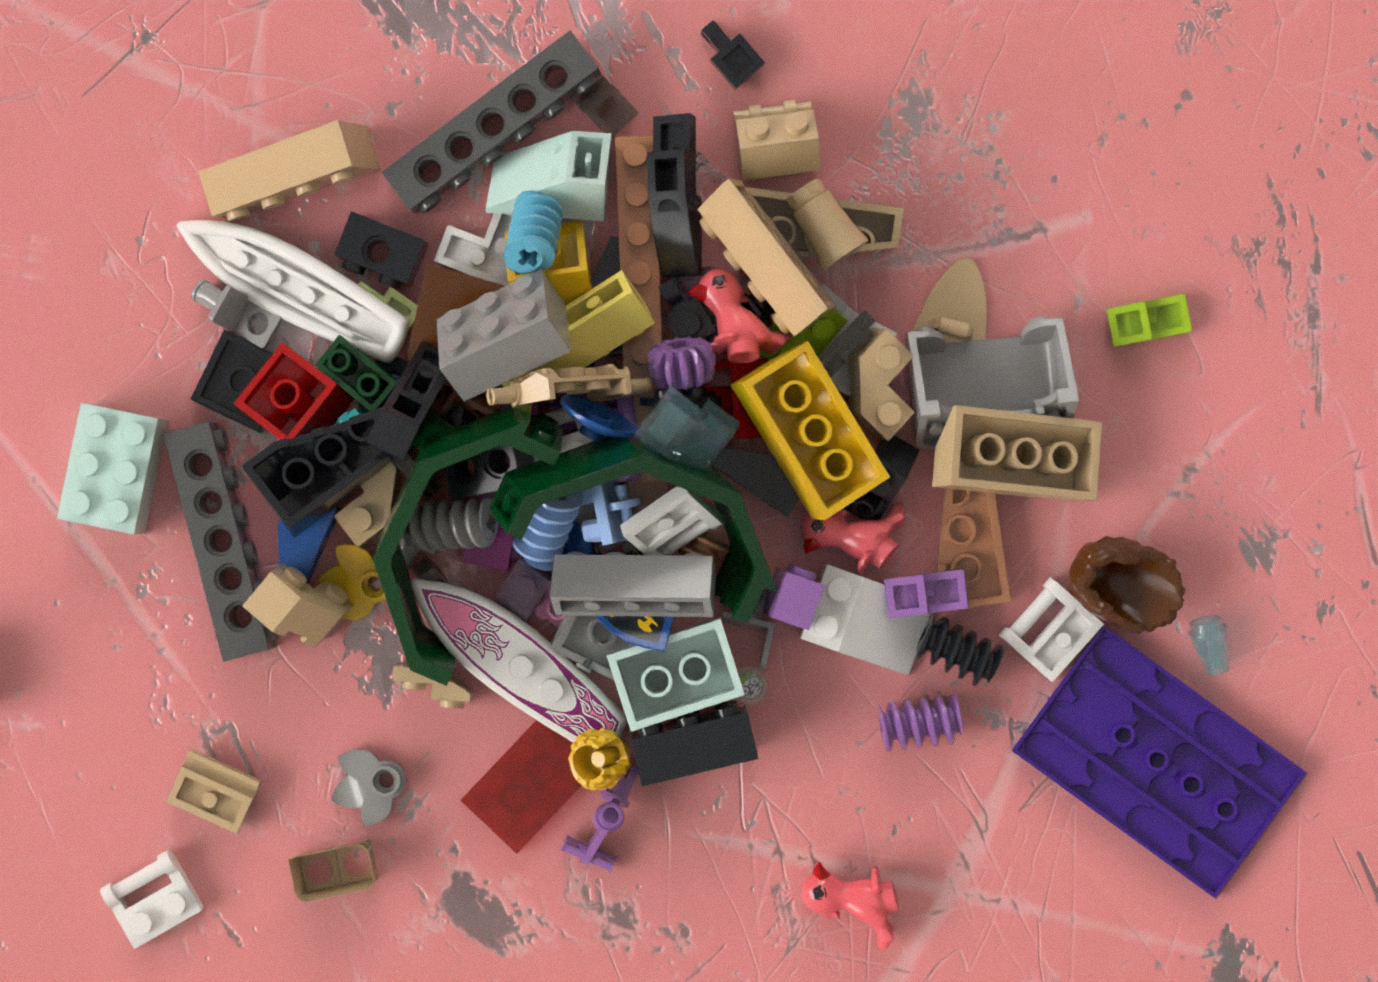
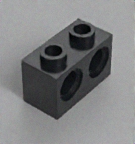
M498 446L445 467L444 471L450 499L454 500L497 491L505 472L533 463V456L510 446ZM504 452L510 458L509 469L503 463L502 456ZM469 459L475 466L474 475L468 469Z

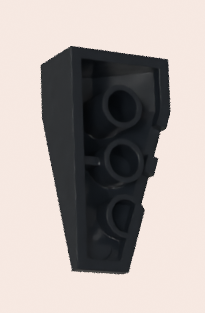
M383 407L350 417L348 421L326 428L322 426L313 429L311 433L289 440L285 438L276 441L242 465V468L294 538L328 514L395 457L367 442Z

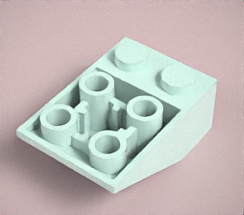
M570 131L505 153L493 165L486 213L512 215L516 197L522 191L533 190L558 201L563 210V218L604 221L611 170V133Z

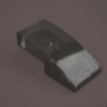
M600 74L596 77L598 84L583 96H579L576 92L570 96V99L602 133H611L612 139L639 112L613 84L611 85ZM567 76L558 83L559 87L566 83Z

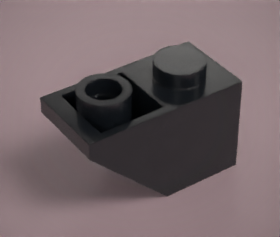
M893 436L889 441L881 439L874 451L890 478L843 509L862 520H879L906 481L919 454V449L896 436Z

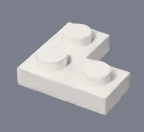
M494 213L485 238L447 225L434 262L467 275L507 286V265L505 264L503 254L505 251V231H509L512 215Z

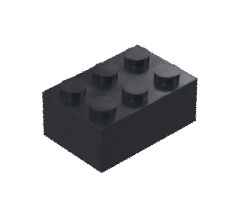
M729 701L715 705V712L700 715L699 710L677 717L675 722L667 724L660 722L633 731L631 743L641 785H651L759 759L746 705L738 706L737 701Z

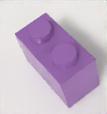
M789 564L787 570L777 567L773 576L777 592L768 591L763 612L771 618L809 630L825 585L815 581L817 573L793 564Z

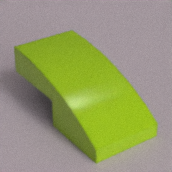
M1185 293L1106 309L1114 347L1193 332Z

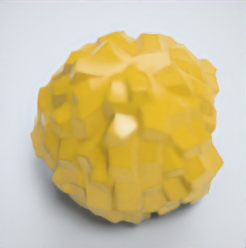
M591 728L577 736L575 742L570 747L572 750L568 761L570 762V769L575 780L582 787L591 791L602 790L606 787L610 789L615 787L618 781L627 773V770L630 768L629 749L619 738L620 734L605 728H600V730Z

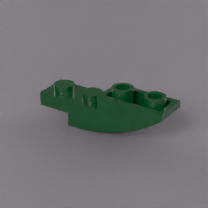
M338 335L315 364L317 368L369 411L383 407L398 382L397 378L341 335ZM431 409L419 430L420 436L414 440L412 445L420 451L426 437L448 430L454 426Z

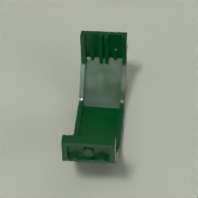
M533 403L520 405V408L512 409V406L426 437L380 534L373 561L409 669L447 686L453 674L456 658L423 622L399 542L430 477L442 468L498 446H510L548 464L555 465L561 453L563 428L558 426V422L554 418L546 414L537 413L536 416L531 414Z
M607 436L602 438L601 441H593L560 453L554 466L539 460L505 472L489 509L508 535L521 540L535 511L542 504L634 473H645L712 499L715 507L723 517V526L729 539V548L731 549L716 577L715 595L721 598L719 602L723 604V607L732 610L733 618L748 623L752 613L756 612L761 605L764 588L777 592L741 493L715 469L634 437L618 438Z

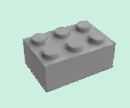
M542 269L530 275H523L513 283L497 291L485 293L478 300L459 309H452L437 319L439 369L463 401L469 400L486 392L488 388L499 386L571 352L565 301Z

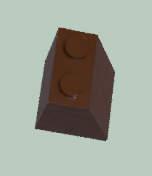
M428 263L406 358L411 360L421 341L438 349V318L452 309H459L478 300L483 294L497 291L505 287V285Z

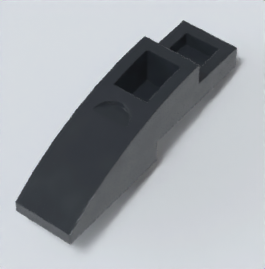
M691 113L653 117V152H647V173L652 228L662 277L702 275V226L699 220L702 219V215L697 209L702 205V197L696 195V117Z

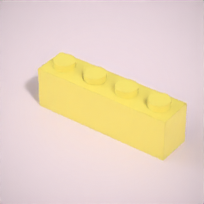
M622 270L566 305L571 352L526 373L544 368H552L553 370L570 367L585 368L599 358L607 356L613 349L632 337L640 335L645 329L655 324L645 301ZM523 374L516 378H513L514 382H517L523 376ZM509 381L502 384L504 387L510 386Z

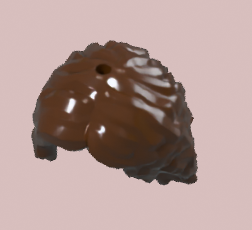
M1104 536L1097 542H1089L1083 545L1069 570L1071 592L1087 611L1110 624L1122 627L1136 634H1141L1143 631L1152 632L1157 627L1172 624L1177 618V611L1183 607V602L1185 601L1183 595L1186 591L1182 585L1181 573L1176 569L1175 559H1170L1166 554L1151 546H1142L1138 541L1124 537L1112 538Z

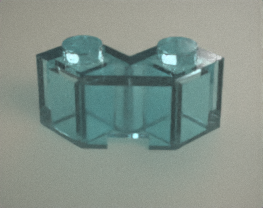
M670 386L643 419L635 434L640 437L641 443L648 450L661 453L668 459L706 470L734 436L740 422L709 398L699 408Z

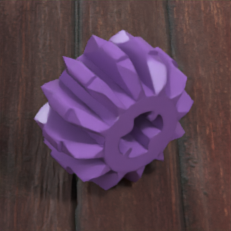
M688 336L685 338L676 337L672 340H663L660 344L652 346L651 351L648 353L649 362H647L652 383L663 390L669 388L672 391L677 389L688 390L691 387H700L703 383L711 381L715 374V353L712 352L711 343L701 337L692 338Z

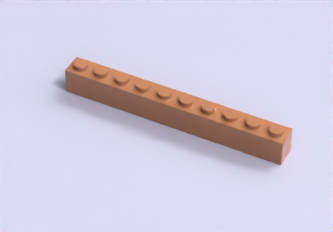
M653 135L615 137L620 271L622 270L641 295L655 324L645 329L640 335L632 337L623 343V369L624 366L628 367L630 379L649 378L652 383L647 362H649L648 353L651 351L652 346L662 342L661 291L659 289L660 265L651 221L647 173V152H653ZM652 383L650 394L632 395L637 424L642 441L666 450L664 407L640 405V397L654 396V389H660ZM645 473L638 480L627 482L629 499L641 497L642 505L631 507L633 516L668 493L666 481Z

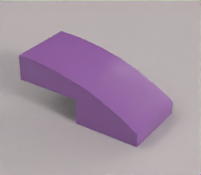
M965 569L884 579L889 619L969 608Z

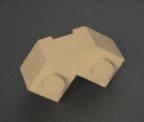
M874 327L848 355L851 393L849 395V409L875 437L889 441L915 413L888 386L914 355L887 329Z
M395 458L391 459L361 485V488L364 490L362 495L334 515L335 519L357 547L365 546L381 534L397 500L402 468Z
M282 563L267 575L242 606L271 632L283 637L289 631L302 636L300 639L304 645L316 648L331 634L354 607V604L348 600L347 593L338 585L324 580L313 589L306 583L307 579L301 571Z

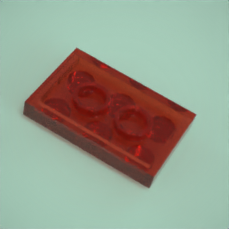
M536 720L460 801L517 854L582 786L575 780L570 769V762L568 761L572 750L570 748L572 743Z

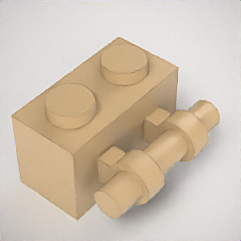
M795 99L785 100L783 105L761 108L760 104L748 105V110L733 111L743 181L820 170L819 136L811 101L795 103Z

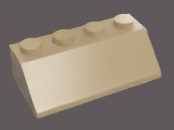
M727 179L697 209L703 216L699 220L702 228L713 240L719 237L726 246L727 250L723 252L725 258L736 271H739L741 268L751 279L747 284L750 291L761 303L765 300L768 301L775 311L771 317L784 334L791 332L794 337L800 335L836 307V304L741 180Z
M955 405L935 447L932 487L1070 502L1096 501L1102 422Z

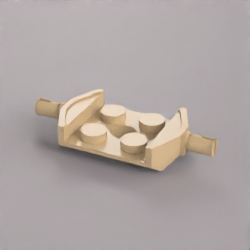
M613 364L591 368L570 367L556 370L544 368L523 374L517 382H514V379L509 380L510 386L488 388L486 398L489 405L511 403L512 409L520 408V405L554 400L556 399V393H566L567 395L574 396L586 394L587 399L594 402L627 398L630 395H648L652 391V383L649 378L630 379V372L627 366H624V369H617Z

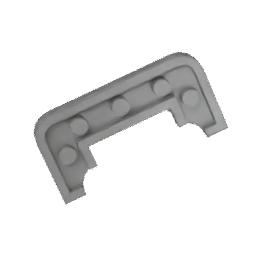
M1045 316L1033 318L1022 329L1019 337L945 343L944 334L932 327H922L915 331L907 332L906 348L914 355L908 362L911 407L915 412L912 415L915 442L918 447L935 449L951 410L955 405L1074 418L1079 398L1063 318L1050 319Z

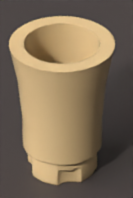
M819 178L806 184L786 199L790 207L795 211L793 216L810 242L822 271L835 265L869 241L840 207L830 190L826 191Z

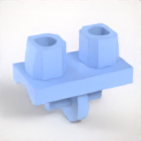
M614 480L579 491L583 497L582 505L594 503L597 517L596 519L582 521L581 527L585 542H602V546L626 541L627 539L623 537L620 525L633 517L631 507L642 505L641 497L629 499L627 485L617 486V481Z

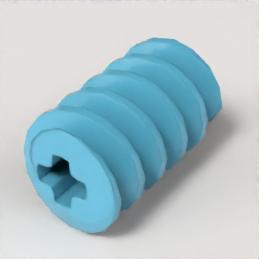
M533 190L522 191L516 197L503 254L505 264L510 270L528 274L540 269L546 270L553 265L563 218V210L558 201Z

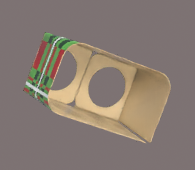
M371 840L302 853L288 859L295 895L303 902L367 890L378 879ZM362 849L369 854L371 866L367 873L361 876H354L347 872L344 867V858L349 851ZM325 857L331 862L333 875L329 881L317 884L308 878L306 866L312 858Z

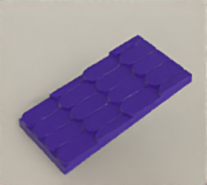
M1104 625L1096 633L1011 750L1215 899L1224 890L1307 775V772Z

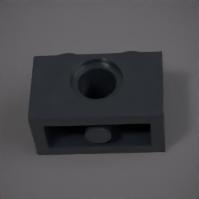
M351 211L334 255L344 260L342 268L362 276L366 269L380 274L378 282L400 290L402 283L410 287L413 286L429 244L424 239ZM379 243L388 244L390 248L388 259L382 263H374L371 258L373 247Z

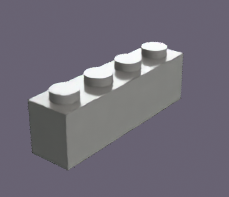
M569 552L566 555L554 554L550 599L555 615L714 617L716 571L713 556H705L694 552L687 553L684 556L664 555L658 552H650L645 555H625L620 552H610L606 555H587L582 552Z

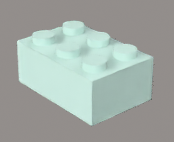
M81 403L57 519L133 535L145 534L165 440L163 434L167 431L169 420Z
M720 616L670 632L665 652L646 649L632 644L608 652L606 655L631 732L745 695Z

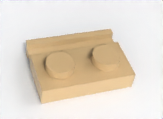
M191 749L187 753V758L178 773L166 802L237 834L243 826L263 780Z

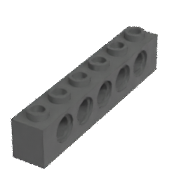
M570 30L382 171V174L410 211L416 214L421 210L425 214L441 203L440 195L449 188L453 187L454 190H457L467 184L473 178L471 172L481 164L488 167L504 155L502 148L515 140L516 143H520L532 135L536 130L533 125L546 116L550 120L560 114L567 107L565 101L574 94L578 93L579 96H583L598 84L596 78L601 75V72ZM554 70H563L567 73V81L560 88H551L547 85V77ZM524 93H531L536 98L535 106L528 112H520L516 109V101ZM495 116L503 118L504 128L502 132L495 136L487 135L485 124L488 119ZM461 140H470L473 145V151L466 159H457L454 155V147ZM431 163H438L442 171L440 178L433 183H426L423 178L425 167Z
M206 422L164 433L166 447L223 662L275 648L274 640L278 639V634L271 632L257 618L252 615V621L248 626L240 625L235 618V611L238 606L243 605L262 583L263 579L257 578L254 564L259 563L257 549L253 541L248 542L244 528L249 525L247 511L243 503L238 504L234 490L239 488L238 477L235 468L227 464L224 451L229 450V443L224 429H218L217 423ZM202 454L208 455L212 460V469L205 476L200 475L196 470V460ZM213 491L222 498V507L215 514L211 513L205 504L207 496ZM222 529L227 530L232 536V545L227 551L220 550L215 542L217 533ZM231 567L237 568L242 574V583L237 589L229 587L225 581V574Z

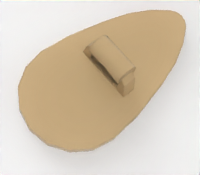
M962 258L946 270L926 299L912 331L922 327H932L944 334L945 343L986 340V293L982 276L972 259Z

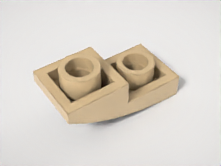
M397 663L394 665L393 681L403 682L402 688L409 690H426V684H432L431 700H441L440 707L464 708V702H471L474 699V691L453 677L450 678L447 686L410 671L408 664Z

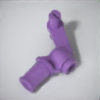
M632 765L627 770L625 777H622L615 787L601 791L600 797L607 802L596 808L593 813L592 821L597 830L589 843L585 844L567 835L564 839V844L561 846V851L581 858L580 862L587 866L589 863H592L611 872L617 856L610 855L598 848L606 834L616 831L624 822L625 816L621 807H629L630 802L627 799L637 774H639L638 768L635 765Z

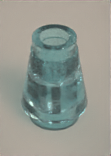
M1207 615L1192 620L1189 623L1191 630L1188 632V635L1206 669L1207 675H1219L1229 671L1227 625L1222 623L1219 615Z

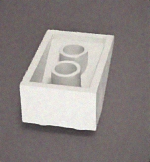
M824 563L818 580L819 583L825 585L810 629L801 628L799 637L839 653L909 675L916 656L919 639L931 613L889 619L885 584Z

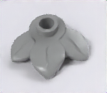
M350 750L339 755L337 758L338 762L348 775L337 785L331 800L343 807L361 808V818L365 826L383 821L391 812L393 798L397 797L405 788V771L394 761H380L369 750ZM387 772L393 776V785L385 786L381 783L380 777L382 773Z

